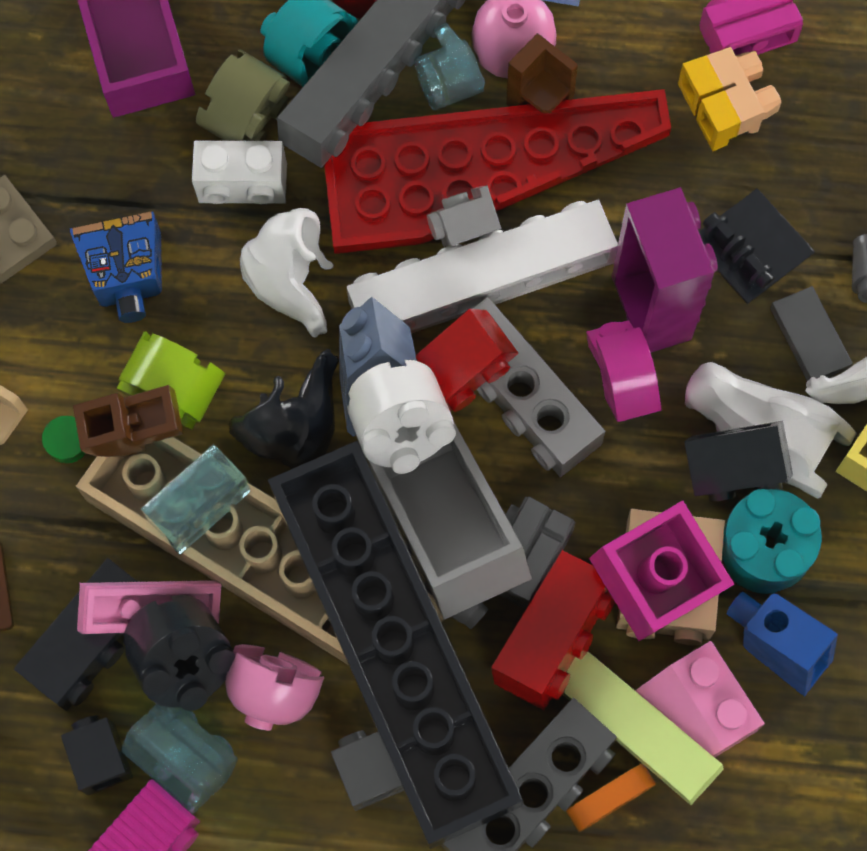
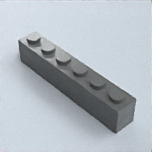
M377 0L277 117L278 141H282L284 146L321 168L332 155L337 157L344 150L349 134L357 125L363 126L368 121L373 112L374 104L381 95L387 96L391 93L398 81L400 72L406 65L411 67L415 64L422 52L424 43L430 36L435 38L441 32L447 15L453 8L459 9L466 0Z

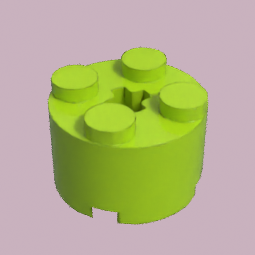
M143 332L118 379L120 383L116 389L128 396H132L166 385L171 386L176 393L181 424L183 427L193 430L196 422H201L225 373L211 362L207 368L199 365L201 361L197 359L198 355L183 346L159 335L152 334L150 336L147 332Z

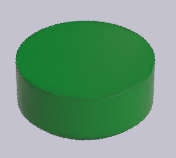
M59 416L46 425L42 434V443L52 459L60 463H73L80 460L86 454L80 449L75 417Z

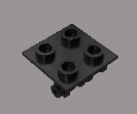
M755 189L721 216L716 212L709 215L702 223L704 228L699 231L703 244L709 243L714 250L718 265L717 271L746 304H749L815 254V251L758 189Z

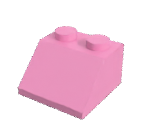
M712 641L674 662L635 690L714 758L756 733L765 724Z

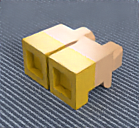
M729 47L682 64L678 86L693 115H697L696 121L712 152L727 146L729 139L747 131L749 133L758 132L762 120L779 111L781 98L774 86L769 85L754 91L750 84L751 81L761 78L763 74L762 62L756 51L735 56L732 48Z

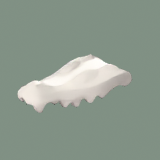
M713 362L702 364L693 373L686 386L685 405L689 409L692 408L699 411L707 419L713 421L717 431L783 420L793 476L785 483L793 485L817 499L822 496L827 483L814 471L830 443L834 439L842 445L850 446L857 435L855 430L829 406L807 396L782 391L742 378Z

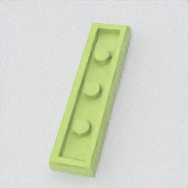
M587 651L582 660L574 658L567 671L570 674V680L562 695L569 701L574 697L617 736L616 741L687 803L692 805L724 770L723 764L590 652Z

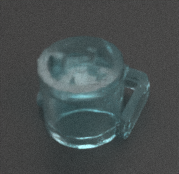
M446 22L433 30L442 48L414 59L421 88L430 107L434 111L484 92L485 80L470 46L464 39L461 40Z

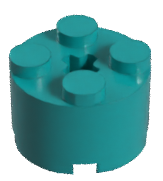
M288 0L277 13L269 14L261 25L260 32L265 36L263 47L265 59L294 82L304 87L359 21L331 0Z
M758 489L753 491L735 506L725 523L722 559L728 569L727 572L743 588L761 594L775 593L796 584L813 565L819 554L822 542L819 515L806 502L792 493L776 489ZM766 535L774 538L775 546L773 549L765 546Z

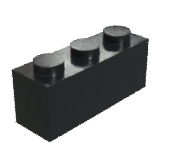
M107 558L87 583L138 581ZM79 592L14 668L16 672L66 712L72 704L76 707L89 696L94 688L92 680L103 667L106 669L111 668L120 659L125 650V646H123L124 633L81 634L77 631Z

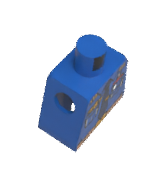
M151 211L71 228L72 239L100 306L106 307L116 304L119 321L131 323L142 320L146 316L143 298L157 296L162 291L161 231L154 212Z

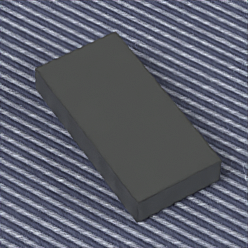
M813 286L772 302L770 309L807 381L811 377L819 378L821 375L829 378L848 370L852 366L853 362Z

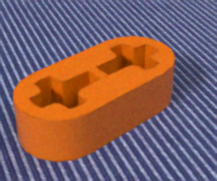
M641 763L566 810L578 832H581L642 795L657 783L646 766Z

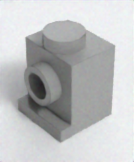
M488 185L471 189L472 199H469L467 192H463L441 200L444 208L427 215L428 225L435 240L441 239L443 246H453L502 229Z

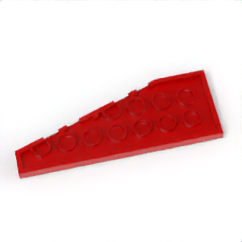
M665 89L563 100L550 113H542L533 105L527 104L366 122L363 126L357 125L349 134L344 150L337 157L332 155L324 165L334 254L426 243L434 239L428 225L427 215L444 208L441 200L467 192L469 199H472L471 189L488 185L497 212L670 136L671 123Z

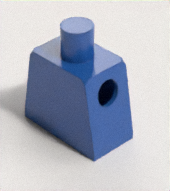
M741 592L730 605L727 615L744 627V648L805 697L833 662L838 634L775 593L770 595L765 603L761 605L745 592Z

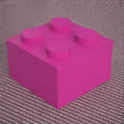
M684 501L677 503L606 544L589 558L638 641L735 585Z

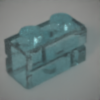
M213 444L147 502L141 510L149 523L181 555L231 510V504L237 505L251 490L246 477Z
M156 704L147 715L145 714L130 728L121 750L122 753L192 814L209 800L210 796L214 795L228 781L238 760L229 742L219 735H210L198 724V720L192 711H185L182 707H165Z

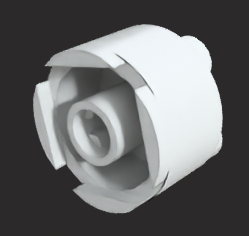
M404 360L406 366L391 368L389 362L379 364L358 377L348 393L350 401L349 405H347V411L363 454L372 463L379 466L392 467L393 471L398 474H405L415 470L421 461L435 454L443 446L451 443L456 436L453 417L433 371L427 365L415 360Z

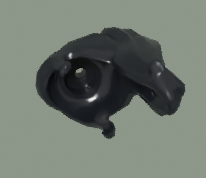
M330 349L321 352L316 358L313 368L307 374L298 397L280 401L284 381L280 376L275 377L273 380L274 388L269 397L267 394L261 393L259 405L243 416H233L229 422V433L238 442L242 443L248 451L258 457L281 460L284 465L291 469L325 455L335 431L332 376L339 362V357L333 355Z

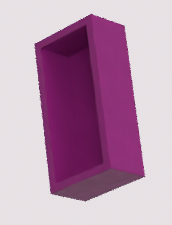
M78 0L102 91L113 118L196 95L168 0Z
M681 187L626 203L612 272V280L626 317L633 328H641L650 353L692 340L697 323L700 322L702 308L706 304V296L709 289H711L714 273L718 269L717 259L712 246L709 243L704 245L698 229L701 228V221L697 207L692 201L687 203Z

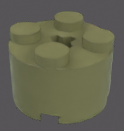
M239 49L238 58L231 54L213 77L205 92V95L210 97V104L207 111L199 106L196 124L223 141H265L267 132L263 130L271 117L277 120V117L289 104L290 98L285 94L290 82L287 81L285 75Z

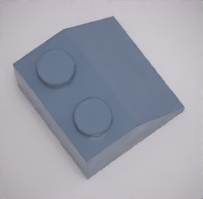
M373 297L369 298L362 306L351 309L339 325V379L347 432L352 436H355L356 433L347 411V405H349L350 401L349 390L356 379L367 370L379 364L389 362L391 368L406 366L404 360L417 361L410 327Z

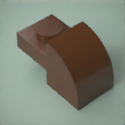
M169 385L125 398L118 393L73 405L80 449L89 455L115 457L146 451V444L183 434L176 393Z

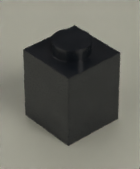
M99 715L83 718L71 725L73 731L61 735L78 789L89 796L133 778L116 725L107 717L101 720Z

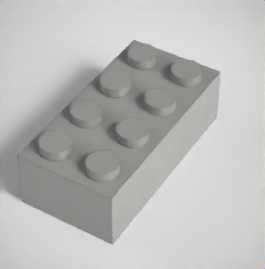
M454 421L453 426L456 431L454 440L448 445L443 446L432 456L421 461L418 467L409 473L398 474L393 471L392 467L379 466L368 460L378 487L444 620L532 579L523 546Z

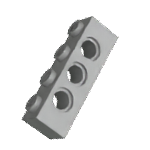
M487 297L473 309L487 310L519 354L508 362L510 369L506 374L492 383H483L476 390L488 403L494 400L504 412L502 418L507 427L518 437L523 434L534 446L531 452L537 462L547 471L553 468L561 478L602 445L605 430ZM515 383H524L532 389V392L525 397H518L509 391V387ZM545 416H553L561 422L562 426L557 430L547 431L539 426L538 420Z

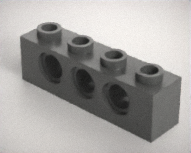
M573 697L509 767L518 791L525 784L536 783L545 790L546 802L538 808H530L522 803V807L497 818L508 821L513 827L514 837L507 844L497 845L488 839L486 835V827L490 823L488 822L443 843L442 847L446 851H518L526 842L533 848L551 828V825L545 819L557 806L565 812L584 791L578 785L580 780L589 770L598 775L614 758L616 753L610 747L614 744L617 736ZM559 748L573 750L578 757V767L569 772L557 769L552 762V753Z

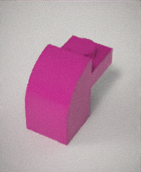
M628 320L606 323L598 329L586 331L588 347L601 369L605 399L617 422L662 411L653 359L641 328H633Z

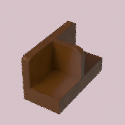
M537 33L508 63L506 105L531 104L542 113H550L563 100L574 99L577 63Z

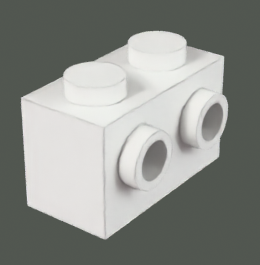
M194 141L192 183L199 203H286L287 161L282 141Z

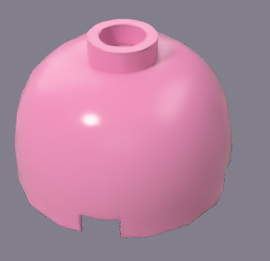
M486 0L477 11L472 28L471 41L481 66L495 76L508 79V63L537 33L554 46L556 45L557 33L553 14L542 0Z
M245 644L236 645L233 650L235 659L229 672H227L225 684L227 696L233 706L246 715L245 723L257 729L270 731L273 724H291L301 720L312 709L324 680V676L320 677V670L305 661L279 652L278 657L263 655L264 647Z

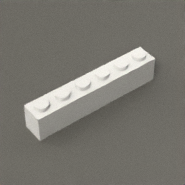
M599 199L589 203L578 201L569 204L560 213L546 218L543 215L533 216L522 222L517 228L505 232L503 230H496L482 235L476 242L464 246L461 244L446 246L437 255L421 261L418 258L405 260L389 272L380 275L377 273L364 274L358 277L353 284L346 286L351 309L362 306L369 298L373 297L407 324L412 334L458 318L469 308L473 309L487 297L494 304H498L611 265L615 262L618 243Z

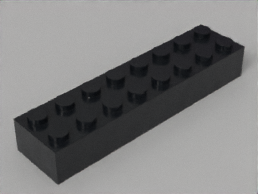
M358 441L268 479L276 502L429 848L432 849L522 807L523 799Z

